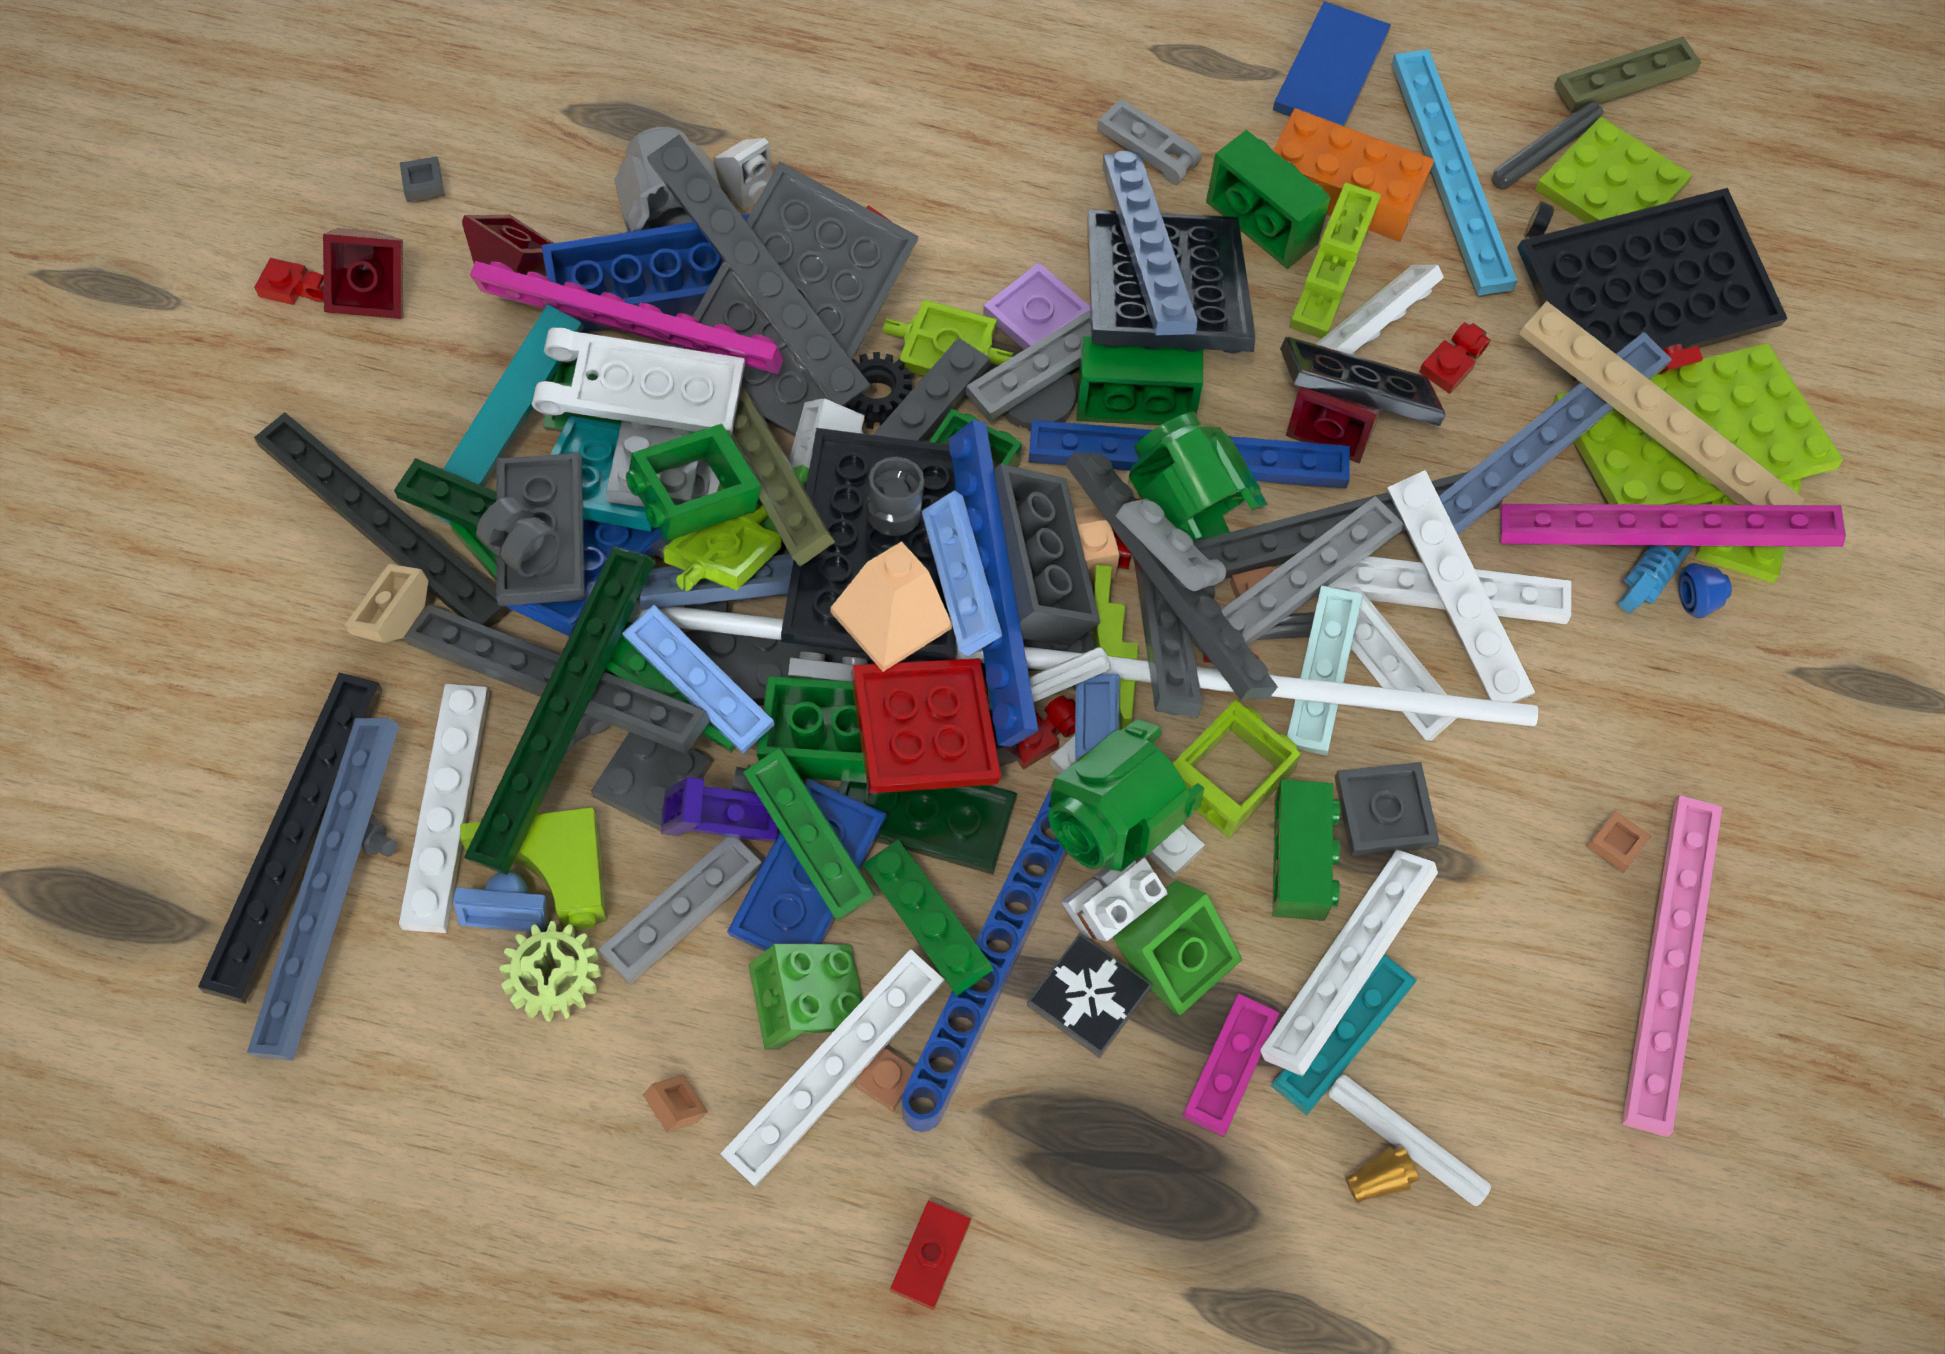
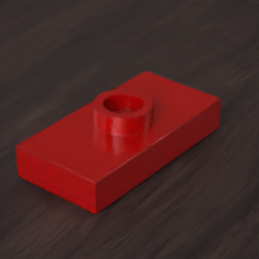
M928 1200L890 1287V1292L934 1310L970 1226L971 1218Z

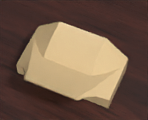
M388 564L344 625L349 634L383 643L402 639L425 607L428 579L422 569Z

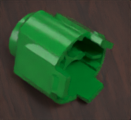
M1188 412L1165 422L1145 435L1134 446L1139 460L1131 466L1129 479L1141 499L1147 498L1149 501L1159 505L1164 511V516L1177 529L1186 532L1192 538L1193 543L1198 540L1230 533L1223 516L1246 501L1251 510L1262 509L1268 505L1261 493L1260 486L1232 439L1224 433L1221 427L1201 424L1195 412Z
M1136 719L1121 731L1118 729L1112 731L1052 781L1051 808L1048 812L1050 827L1066 852L1083 866L1090 869L1102 867L1122 872L1136 859L1143 858L1181 827L1188 817L1190 818L1201 806L1204 787L1197 783L1188 790L1172 762L1153 744L1162 735L1160 726Z

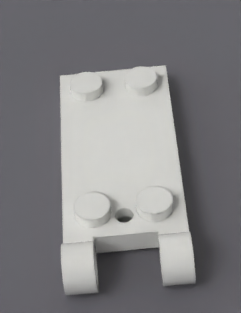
M551 328L548 331L544 352L547 356L564 362L578 359L571 387L548 381L536 384L532 407L535 410L547 415H561L564 412L627 422L645 423L666 428L683 429L692 432L723 424L730 437L732 436L745 358L574 332L566 328ZM589 374H594L598 376V378L594 381H591L587 379V376Z

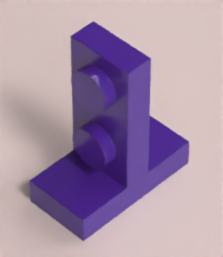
M686 777L665 791L661 834L679 836L687 831L773 842L777 839L778 827L757 793L705 787V779Z

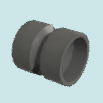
M889 457L877 462L871 469L868 483L867 517L872 527L882 534L890 536L905 535L913 531L919 524L922 510L924 476L923 471L916 463L902 457Z
M505 497L496 501L482 515L477 525L476 535L478 540L493 553L501 556L507 565L523 577H531L543 570L554 558L559 548V534L541 519L535 518L534 513L514 497Z

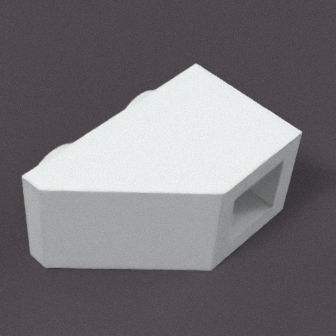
M765 138L744 139L714 157L715 170L720 186L743 210L757 203L772 176L770 146Z

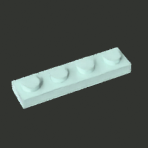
M1321 586L1300 678L1344 683L1360 612L1362 593ZM1295 699L1287 736L1295 743L1297 750L1328 756L1339 704Z

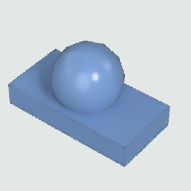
M1100 674L1076 684L1075 760L1077 761L1112 731L1120 730L1119 674Z
M509 871L508 875L498 872L489 878L484 890L456 888L453 904L460 926L531 932V926L536 924L541 932L547 931L550 916L546 895L528 894V885L519 873Z

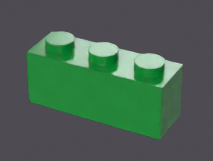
M1281 779L1274 802L1272 917L1325 921L1331 907L1338 906L1340 883L1339 880L1332 879L1333 865L1337 866L1339 862L1340 841L1333 839V825H1338L1340 800L1333 799V783Z

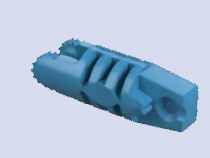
M1650 545L1624 579V582L1629 587L1617 604L1628 614L1632 613L1645 600L1652 604L1690 554L1693 547L1683 545L1678 547L1673 553V551L1664 547L1665 545Z

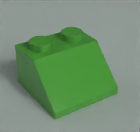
M1175 880L1166 888L1168 893L1166 896L1114 935L1113 939L1130 968L1152 983L1151 990L1174 1014L1180 1016L1243 959L1207 893Z

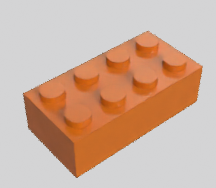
M1294 108L1273 149L1284 160L1291 162L1310 181L1321 186L1331 197L1326 213L1329 216L1333 213L1345 182L1381 194L1368 230L1401 242L1425 190L1435 160Z

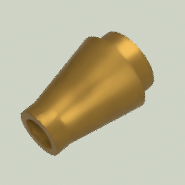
M1389 1146L1355 1173L1345 1177V1180L1355 1201L1360 1203L1366 1199L1411 1190L1410 1184L1419 1181V1176L1405 1148L1400 1146L1392 1149Z

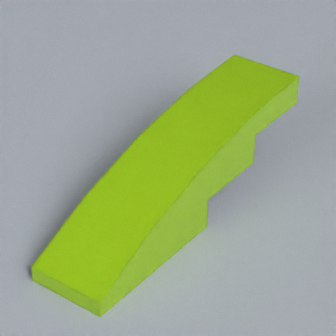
M1346 182L1344 183L1321 239L1319 250L1306 279L1304 290L1292 316L1289 328L1321 339L1329 333L1381 194Z
M1096 564L1092 590L1100 623L1092 629L1095 648H1102L1107 656L1137 659L1139 643L1122 641L1125 604L1109 602L1112 566ZM1120 679V718L1122 721L1120 731L1132 721L1135 681Z

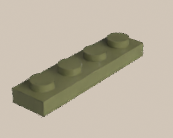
M1680 37L1559 75L1554 86L1571 112H1574L1591 101L1599 104L1696 73L1701 61L1685 38Z

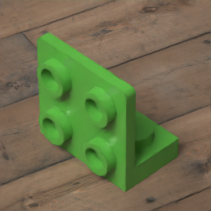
M773 944L748 964L764 1050L781 1049L802 1033L834 1032L863 1001L852 948L848 944Z

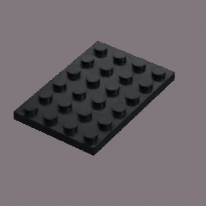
M1728 188L1521 240L1517 247L1541 306L1548 301L1615 354L1643 332L1661 349L1681 344L1684 350L1694 346H1699L1700 348L1782 326L1788 319Z
M1088 209L1087 237L1091 344H1102L1106 347H1117L1120 345L1142 346L1146 349H1158L1160 347L1182 348L1186 351L1207 349L1222 350L1227 353L1254 352L1256 336L1238 217L1161 213L1197 317L1196 334L1155 335L1117 212L1113 210Z
M816 428L806 492L835 543L801 567L793 560L781 630V642L866 653L832 615L831 607L868 561L900 542H903L929 571L950 618L922 512L919 524L914 530L899 536L880 533L872 527L867 517L869 475L874 465L885 458L902 457L916 463L923 471L922 510L952 491H956L949 445ZM953 626L951 630L906 658L927 661L953 660L956 640Z

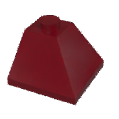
M510 214L464 215L462 226L473 263L477 261L490 265L491 262L495 261L509 266L514 272L527 275L528 272H536L545 277L547 276L542 245L554 242Z
M336 228L324 233V312L402 319L403 239L377 231Z
M1300 386L1286 436L1300 442L1350 446V460L1360 464L1381 409Z

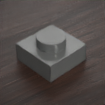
M437 156L399 162L403 190L407 202L445 196L441 168Z

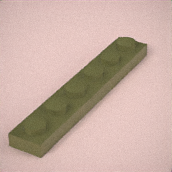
M744 387L741 388L731 439L761 485L759 498L790 555L801 567L835 543L754 400Z

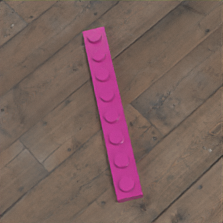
M475 261L470 274L480 291L542 309H545L548 304L574 318L685 349L745 358V366L774 374L779 373L783 362L778 346L770 338L757 334L752 335V338L739 335L733 328L723 324H715L714 327L703 325L696 318L687 314L678 313L676 317L662 313L659 308L647 303H640L639 306L625 303L622 298L611 293L604 292L601 296L588 293L585 288L578 284L565 282L563 286L550 282L547 277L539 273L528 272L527 275L514 272L509 266L495 261L491 262L490 265Z
M1501 504V544L1843 547L1846 537L1841 505Z

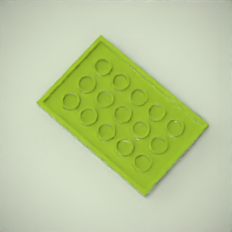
M1769 343L1703 358V361L1695 365L1677 368L1662 375L1657 374L1650 380L1780 481L1789 479L1793 481L1839 469L1843 461V457ZM1568 392L1556 394L1553 404ZM1616 409L1574 441L1609 504L1698 505L1722 499L1726 496L1721 490Z

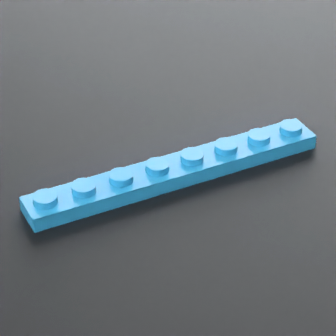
M1429 49L1394 54L1392 67L1425 156L1435 159L1431 172L1477 296L1514 290L1517 284L1515 273Z

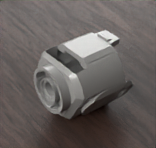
M655 127L639 133L630 141L626 150V158L623 160L614 179L627 232L693 222L647 159V156L679 134L720 187L715 166L711 159L698 145L691 143L683 132L671 127Z

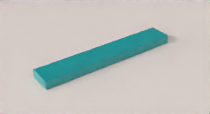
M547 304L443 470L483 487L485 486L496 468V459L504 456L533 410L532 401L536 384L544 381L550 382L563 362L550 358L544 352L548 331L551 328H566L581 333L584 329L582 322ZM426 511L427 513L437 517L438 519L446 522L449 525L450 522H452L431 512Z

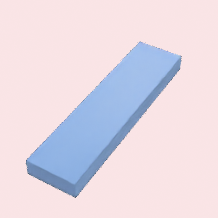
M952 491L921 512L959 652L969 656L1002 637V632L963 495Z
M655 605L649 608L622 633L624 638L693 706L707 712L710 723L742 754L750 749L775 725L773 719Z

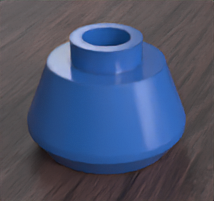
M1690 563L1682 570L1678 580L1679 597L1684 610L1698 619L1704 618L1723 607L1727 598L1731 596L1732 588L1729 577L1716 567Z

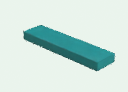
M1384 954L1305 1074L1301 1076L1283 1069L1273 1081L1271 1087L1307 1116L1410 991L1417 979Z

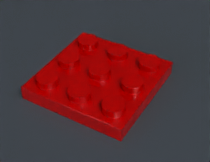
M980 658L897 663L884 672L876 664L853 665L850 674L868 793L998 784L1001 774Z

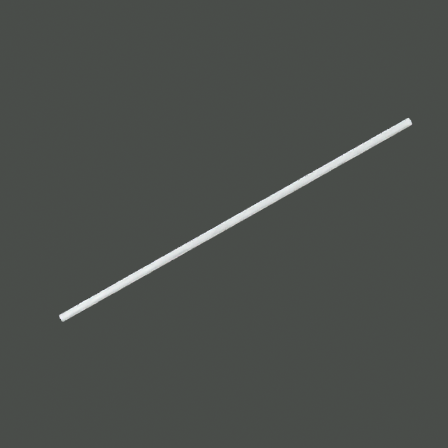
M636 602L627 622L634 623L648 609L640 610L639 604ZM676 606L659 609L678 628L781 640L783 619ZM955 640L953 660L980 658L981 663H985L982 648L967 656L959 652L957 641ZM1024 647L1027 668L1046 670L1084 654ZM1108 656L1111 667L1109 671L1102 674H1119L1120 679L1151 683L1148 661ZM1196 666L1200 688L1234 692L1218 669ZM1270 675L1278 686L1272 697L1532 727L1536 726L1538 720L1537 705Z

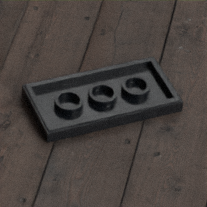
M1289 336L1285 337L1280 350L1294 385L1437 426L1441 425L1446 415L1427 376Z

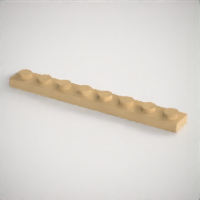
M1548 301L1542 305L1521 329L1520 336L1737 504L1801 505L1805 500Z

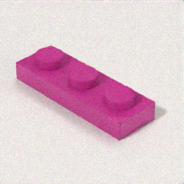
M1238 993L1182 1115L1183 1118L1222 1137L1225 1136L1262 1054L1260 1050L1269 1038L1280 1014L1279 1012Z

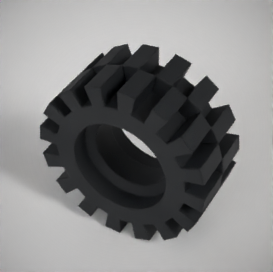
M873 352V359L868 360L865 353L860 355V363L855 359L852 362L869 384L882 383L889 386L892 391L883 398H870L863 394L847 405L846 408L864 415L866 428L873 429L874 422H879L881 426L912 391V379L909 369H904V363L900 359L893 364V355L886 354L884 360L880 359V352Z

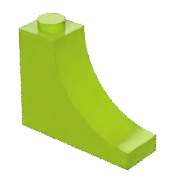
M594 807L536 814L514 862L533 872L548 887L554 897L556 913L562 927L570 924L573 925L575 930H584L594 927L598 922L607 921L600 830ZM481 821L460 824L461 842L466 852Z

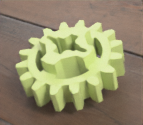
M550 921L547 931L541 932L538 926L534 924L531 926L532 936L526 939L520 934L515 936L519 944L517 950L505 949L504 954L511 964L500 966L499 970L502 976L508 979L501 984L506 995L513 994L510 1001L516 1010L526 1004L525 1012L528 1018L533 1019L539 1010L543 1012L546 1022H551L554 1011L558 1010L561 1011L565 1018H569V1006L572 1004L582 1009L586 1007L582 997L584 992L588 994H596L597 992L595 983L590 979L601 977L599 965L593 964L599 959L595 948H588L590 941L585 933L575 938L576 932L573 925L568 924L562 932H558L555 921ZM562 947L573 951L579 960H575L574 956H565L562 952ZM554 959L557 968L552 969L551 976H549L547 983L543 974L549 973L550 966H552ZM522 982H526L527 986H536L539 996L528 992L523 987Z

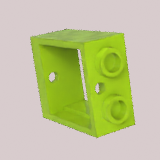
M1235 699L1172 764L1181 775L1188 790L1197 783L1204 787L1201 806L1196 812L1230 839L1278 789L1281 779H1287L1295 771L1301 752L1297 750L1295 743L1288 736L1282 733L1277 734L1266 725L1256 710L1251 707H1244ZM1231 731L1276 767L1241 805H1238L1195 769Z

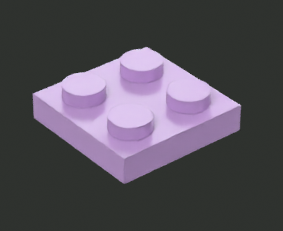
M1038 262L984 305L983 315L997 319V327L1025 350L1090 310V305Z

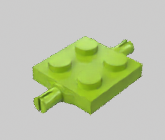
M923 299L917 315L909 324L887 317L883 326V334L904 339L905 346L899 358L904 363V369L908 368L911 373L922 376L928 373L958 337L988 356L990 363L1001 365L1014 357V352L992 347V339L997 329V319Z
M757 504L754 512L676 538L664 548V562L685 570L676 578L678 586L682 590L685 588V591H690L700 579L706 578L737 591L781 548V536L759 525L768 516L765 507L761 505L759 508V504Z

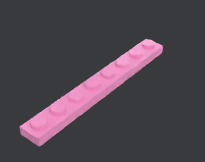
M1681 795L1675 800L1622 1120V1125L1663 1137L1670 1136L1674 1129L1722 806Z

